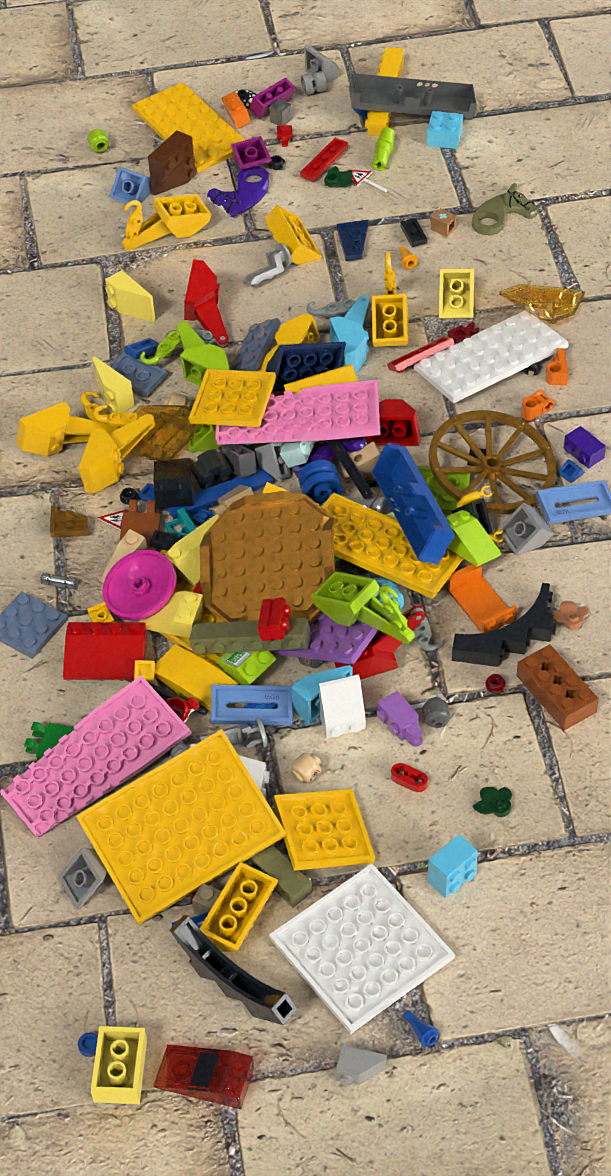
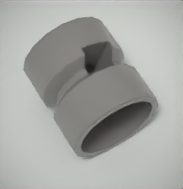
M323 71L315 72L313 75L306 74L301 76V86L304 95L314 94L315 91L319 93L327 90Z

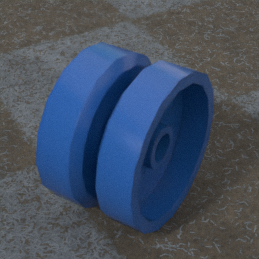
M313 461L305 465L298 474V482L302 489V494H306L319 505L327 501L330 494H342L343 492L337 468L330 461Z

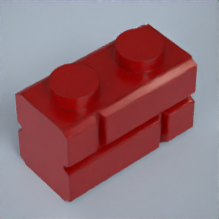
M283 597L274 598V600L272 598L263 599L257 626L262 641L284 639L285 631L289 630L288 617H291V607L287 605Z

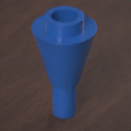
M410 1010L404 1013L403 1017L412 1025V1029L422 1046H431L437 1041L439 1033L437 1028L418 1019Z

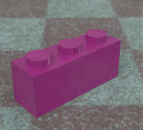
M285 77L254 96L249 109L260 119L270 113L269 107L278 99L285 102L290 101L296 87Z

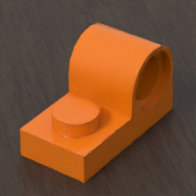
M557 348V355L553 357L552 362L547 364L545 380L549 385L563 386L567 385V362L564 348Z

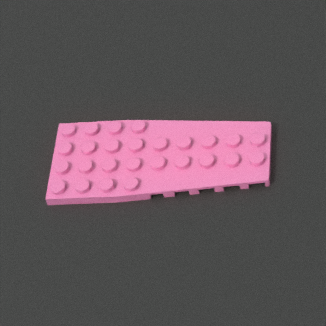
M378 380L321 385L301 389L302 392L294 394L290 390L284 391V395L275 397L274 393H271L260 427L216 425L217 445L320 441L380 435Z
M141 675L88 714L74 726V730L69 735L65 734L60 738L59 743L54 748L46 750L40 760L36 763H31L26 772L20 777L17 775L13 779V783L5 790L1 789L0 793L34 836L38 838L144 770L189 736L191 730Z

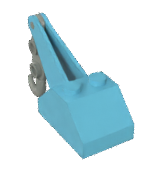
M360 296L356 301L346 299L339 302H331L318 310L311 308L312 305L316 304V301L310 302L307 305V312L310 315H328L333 317L330 318V342H346L341 367L352 364L355 374H357L367 361L366 353H369L366 343L369 340L368 332L364 330L370 307L369 297ZM346 314L344 318L341 316L335 317L337 315Z

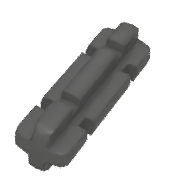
M42 573L40 577L41 584L49 585L50 583L51 586L63 588L68 586V589H76L78 583L76 578L69 577L67 579L65 576L53 574L50 576L48 573Z

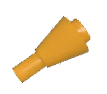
M401 246L399 251L401 252L403 268L413 269L418 263L417 257L407 251L405 246Z

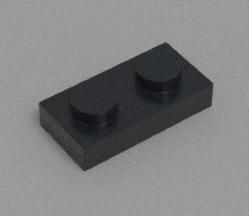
M416 218L400 222V227L411 247L427 244V237Z

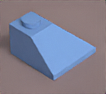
M119 167L109 197L126 204L132 200H138L142 203L150 195L152 189L150 177Z

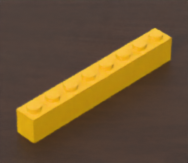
M386 47L385 53H382L377 76L400 78L404 62V49ZM368 110L365 121V129H368V135L380 136L382 129L388 128L392 112Z

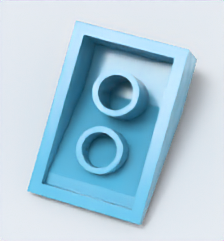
M347 665L307 675L301 680H297L291 687L293 711L307 724L312 723L320 716L319 683L353 676L352 667Z

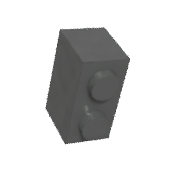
M241 444L221 446L222 452L234 474L241 478H246L250 474L256 473L255 452Z

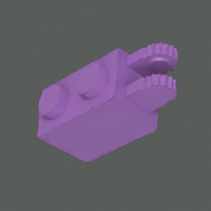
M396 691L379 701L377 716L382 722L385 721L394 736L397 735L401 741L406 739L412 746L421 745L422 731L419 728V714L403 696Z

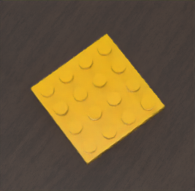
M206 369L189 416L190 424L260 427L276 380L275 372Z
M352 789L274 795L272 799L277 818L287 833L284 841L294 871L374 863L376 857Z

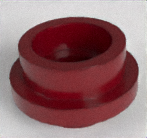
M492 674L486 679L485 686L488 691L499 693L505 688V680L499 674Z

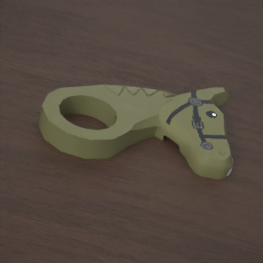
M513 183L507 193L489 199L475 210L472 217V227L474 231L481 235H495L503 230L504 221L508 213L517 212L527 219H533L538 215V210L523 193L516 191L517 184ZM491 218L497 221V223L494 225H484L479 221Z

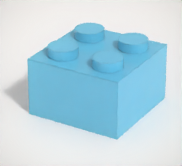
M432 111L427 129V146L458 149L463 130V114Z
M459 834L428 859V882L445 898L451 893L455 894L465 881H470L475 877L477 873L478 850Z

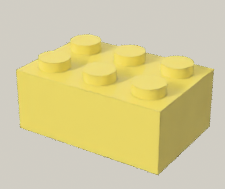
M99 1026L91 1084V1094L94 1102L140 1104L147 1047L145 1028Z

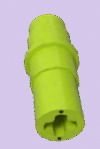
M391 128L382 129L379 139L375 143L376 149L372 167L377 171H383L386 168L388 158L394 149L395 131Z

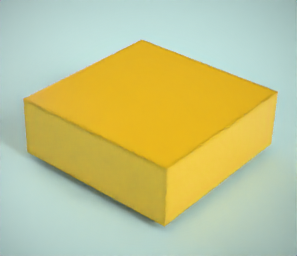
M135 660L134 680L142 675L147 682H154L155 661Z

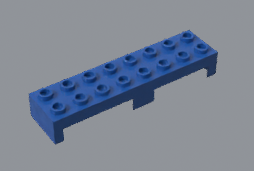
M387 443L372 473L417 559L422 562L438 565L455 534L407 448Z

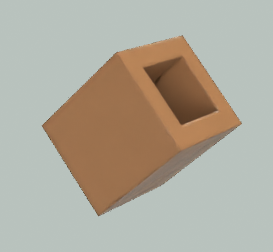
M440 208L430 218L431 230L447 237L456 229L457 216Z

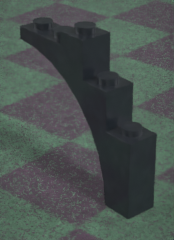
M542 583L540 593L533 606L515 622L487 633L455 634L452 647V661L499 667L500 659L504 660L505 652L525 655V648L530 647V640L550 642L551 634L555 635L557 623H553L554 615L550 614L551 607L547 606L548 603H552L553 592L549 591L550 584Z
M183 915L169 930L189 956V963L201 978L215 981L226 997L242 1001L253 1017L284 1025L298 1009L286 992L277 990L259 981L224 955L203 934L188 915Z

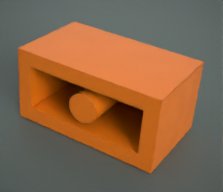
M235 91L222 97L225 110L237 129L251 123L248 112Z

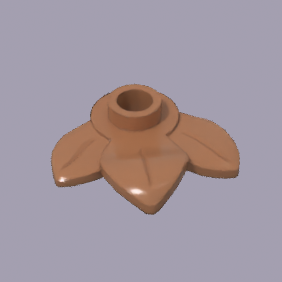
M564 601L560 604V610L551 611L550 614L554 615L553 620L555 622L564 623L568 629L575 630L581 627L583 619L589 614V610L586 606L577 607L572 601Z

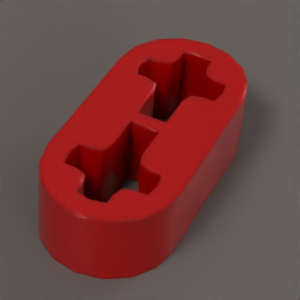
M403 763L394 764L391 768V779L396 784L414 792H422L427 788L428 778L422 771ZM422 780V782L415 784V781Z

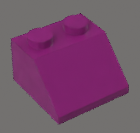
M262 136L231 144L232 158L238 169L242 170L271 162V157Z

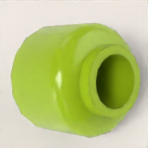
M94 129L88 134L87 140L94 152H103L109 147L110 141L104 130Z

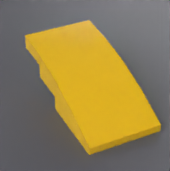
M176 644L155 664V677L179 696L183 694L187 698H195L210 712L212 685H238L235 680L211 663Z

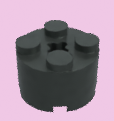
M215 449L200 454L197 457L196 463L192 462L190 466L191 472L203 490L231 480L233 470L223 452H217Z

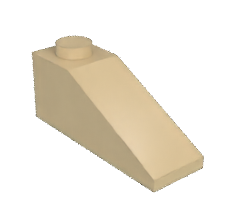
M131 529L128 530L115 549L100 579V583L104 584L108 572L121 558L132 552L148 549L145 537Z

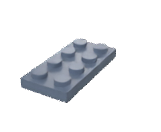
M278 318L268 319L262 323H255L250 326L249 332L244 338L230 370L255 371L259 369L281 324Z

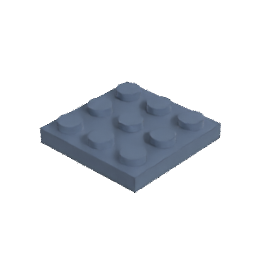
M21 591L0 614V642L33 659L65 624L68 617L61 611Z

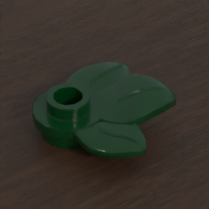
M334 166L327 171L324 183L328 187L351 186L354 183L351 180L352 171H339L338 167Z
M483 787L480 790L482 800L472 806L480 814L494 813L497 817H505L511 810L510 800L512 793L507 787H502L499 790L493 787Z

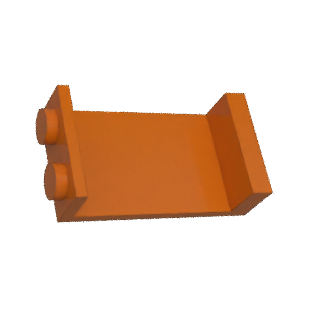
M471 564L450 576L446 581V590L481 633L494 631L505 624L512 623L516 620L517 607L513 605L508 608L483 578V566L477 567Z

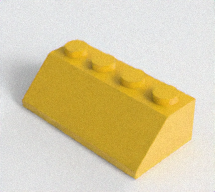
M276 205L266 216L265 221L268 224L267 228L273 233V238L288 248L291 255V263L302 265L321 259L322 255L300 217Z
M349 364L285 384L284 387L285 391L292 390L294 394L302 392L301 389L358 381L353 365Z
M239 862L199 929L221 952H237L277 885L278 880Z

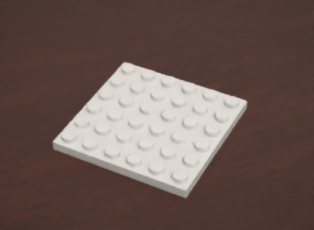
M373 864L367 866L269 934L273 944L350 1034L455 958L454 952Z

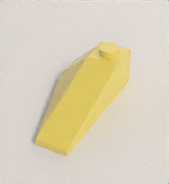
M217 514L176 542L165 554L174 566L176 575L195 587L200 580V544L206 531L220 517Z

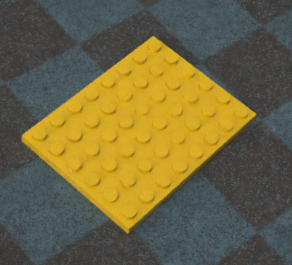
M222 729L76 816L138 925L195 892L202 883H210L238 866L239 862L246 861L287 835Z

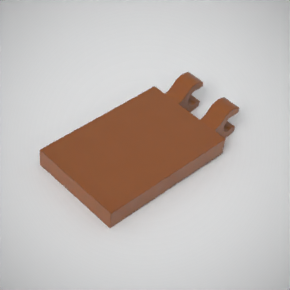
M129 500V512H123L120 541L128 530L131 529L145 537L147 550L157 551V548L149 546L154 531L160 528L161 516L160 513H156L155 500H148L147 513H139L137 500Z

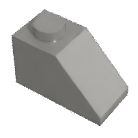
M283 442L270 443L255 448L257 460L262 469L277 480L291 477L290 470L280 455Z
M342 1045L336 1068V1080L345 1085H359L386 1069L387 1055Z

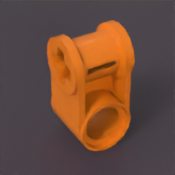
M538 390L523 399L521 417L524 420L532 421L540 415L549 412L553 408L555 401L544 395V391Z

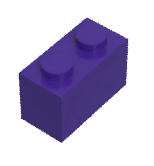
M582 426L565 435L563 447L565 451L574 456L579 463L585 465L588 469L605 458L606 445Z

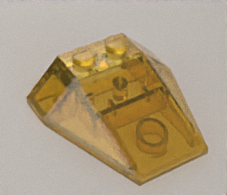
M518 284L499 291V295L540 320H545L549 324H556L560 320H566L568 317L575 315L585 295V291L572 288Z
M140 405L133 413L138 414L140 417L146 414L153 415L155 426L139 441L133 450L138 456L148 460L170 461L194 437L196 424H190L189 422L192 408L185 405Z

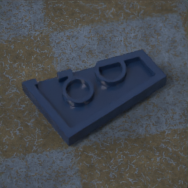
M369 219L337 224V232L345 261L362 259Z

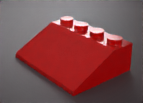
M68 622L65 636L63 680H134L135 660L145 661L148 640L146 622Z

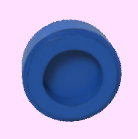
M85 1033L79 1038L78 1049L83 1056L92 1057L96 1055L98 1036L94 1033Z

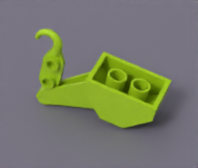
M180 321L177 324V331L170 332L163 339L152 359H146L144 357L145 352H142L140 355V359L144 364L153 365L162 358L169 356L182 343L184 351L180 355L183 377L185 380L201 386L206 369L230 370L225 350L219 346L205 344L186 321Z
M335 571L311 596L315 606L337 624L350 627L359 620L406 645L415 638L414 632L407 627L408 621L399 610L398 602L388 595L390 593L397 599V593L387 585L379 587L375 579ZM378 592L382 599V603L378 599H376Z

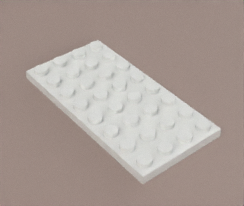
M525 310L471 336V338H466L458 344L451 345L447 349L435 353L433 356L414 363V370L450 401L455 403L557 353V348H568V341L528 310Z

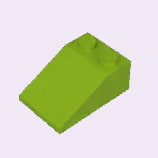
M461 510L446 517L455 534L447 547L448 549L477 567L501 556L500 550L480 522L470 515L469 512Z

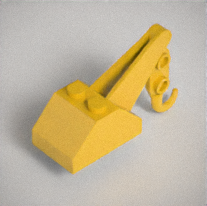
M197 194L154 198L152 205L156 212L142 223V204L138 200H132L124 207V211H127L130 206H136L134 212L129 215L124 233L126 238L122 240V245L126 251H131L170 233H173L177 238L191 237L209 223L212 214Z
M387 251L385 254L384 270L386 291L384 295L372 296L373 347L408 345L409 339L407 295L396 294L395 272L391 267L390 252Z
M301 314L281 324L279 331L275 334L277 345L264 357L259 369L255 371H266L267 364L279 345L317 343L320 334L313 315ZM284 391L271 392L274 393V396L284 395Z
M86 391L80 396V401L84 406L85 414L90 420L70 415L71 408L65 401L19 419L16 445L24 452L50 456L62 451L65 443L88 442L93 428H103L108 434L119 428L97 421L94 418L93 411L98 405L89 402L87 397L94 396L99 398V395L92 391ZM103 410L99 411L100 415H106Z
M101 405L95 408L93 416L97 421L121 428L109 434L103 428H93L78 467L86 493H98L119 481L120 475L124 472V464L121 461L155 426L153 415L146 414L140 417L135 413L120 412L100 415L99 411L106 409L108 406Z

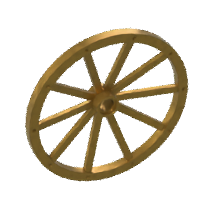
M476 410L453 416L436 430L429 447L428 459L431 472L440 487L456 501L459 502L464 495L469 494L484 478L489 480L491 493H494L492 494L493 503L485 501L488 513L511 514L522 503L532 507L539 503L536 493L530 496L503 474L546 481L540 490L551 488L556 476L555 456L546 439L525 421L502 412ZM485 420L486 456H484L461 424ZM491 421L516 428V431L497 455L492 453ZM455 427L478 459L440 442L441 438ZM522 432L540 448L501 461L502 457ZM437 447L476 466L440 468L437 458ZM544 455L547 464V475L504 467ZM480 472L463 491L456 488L444 475ZM495 478L502 481L524 500L514 503H500Z

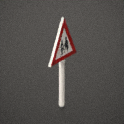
M347 170L352 171L351 178L356 186L365 181L387 192V189L366 179L373 173L372 171Z
M127 509L97 517V519L121 530L123 512H127Z

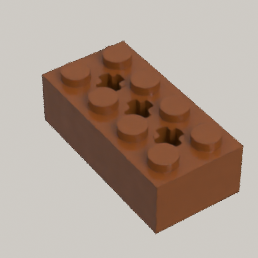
M550 644L518 661L516 676L563 730L572 727L597 712L599 698Z

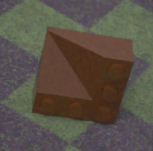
M176 130L148 156L152 195L184 185L194 178L196 170L192 136Z

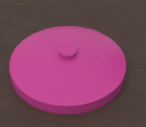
M139 550L124 556L116 562L105 578L102 592L106 606L115 616L129 621L142 620L154 615L168 603L174 593L177 579L174 566L165 555L154 550Z

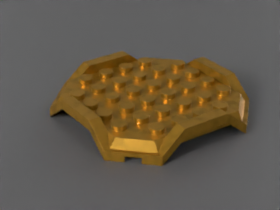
M287 491L248 495L232 503L206 531L200 544V584L206 608L223 622L259 620L263 599L272 598L274 600V598L283 597L287 605L291 607V617H288V619L307 618L308 623L312 624L321 614V610L315 606L311 596L335 572L333 534L336 524L335 517L306 494Z

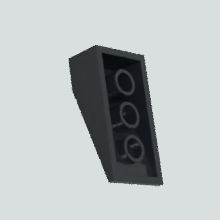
M190 458L154 461L153 482L156 509L193 506Z

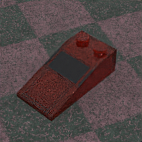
M167 1044L153 1087L241 1110L254 1070L253 1056L230 1050Z

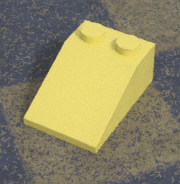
M440 269L439 319H473L474 269Z
M122 270L105 279V289L108 294L107 302L112 309L114 308L117 312L124 315L155 322L153 297Z
M93 357L96 383L105 405L108 406L107 410L110 413L128 412L135 406L131 381L97 357Z
M187 591L174 592L168 603L160 611L148 618L139 620V622H146V630L189 638L193 625L199 624L205 609L203 594Z

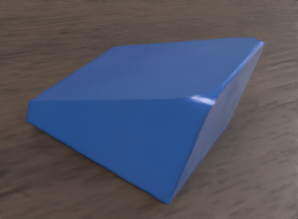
M568 459L557 473L568 482L573 483L585 471Z

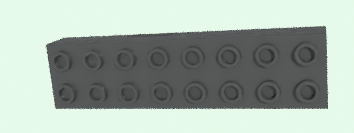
M353 73L349 85L351 109L431 115L432 111L463 114V119H473L477 106L473 84ZM417 83H423L421 86H417Z

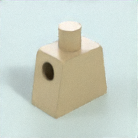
M371 442L359 451L349 454L364 479L368 481L375 479L372 470L381 454L375 443ZM342 468L341 472L344 479L349 478L350 476L345 468Z
M239 485L218 498L219 506L212 509L214 515L221 516L232 503L244 496L255 495L251 487Z

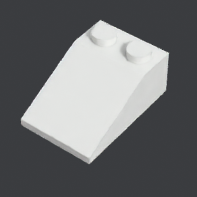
M359 675L319 683L320 719L326 738L338 737L342 734L359 732L366 729Z

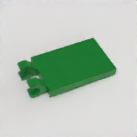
M33 722L31 730H33L32 736L42 737L43 739L41 743H38L34 739L27 738L24 744L27 747L25 752L36 754L37 760H40L46 750L54 748L59 743V739L65 734L69 735L74 730V727L50 722L45 727L39 722Z

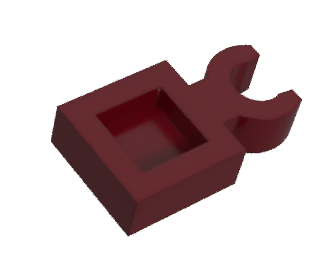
M471 322L465 328L460 325L447 331V337L453 338L454 344H458L464 339L471 338V336L479 333L480 328L474 329L475 323Z

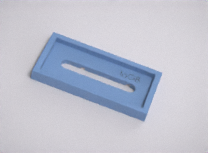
M605 480L537 490L536 492L537 500L548 524L611 514V492ZM595 498L598 500L597 502L561 508L554 506L556 503L560 504Z
M212 685L211 724L255 725V719L259 718L263 725H292V686ZM238 702L257 704L274 703L278 705V708H227L226 704Z

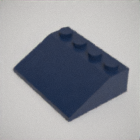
M346 342L279 345L268 362L265 371L275 372L276 380L272 391H285V384L340 368Z

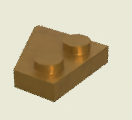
M51 506V537L88 535V516L75 514L69 510L64 512L58 510L57 506Z

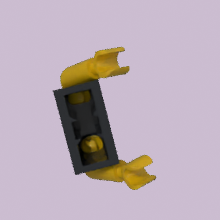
M486 485L479 492L476 490L464 495L457 503V508L452 510L451 514L461 510L469 512L470 515L480 522L490 538L499 543L503 541L504 537L498 538L496 534L503 533V530L497 529L494 534H491L493 532L485 500L480 498L482 496L489 497L494 493L486 494L485 488L491 486Z

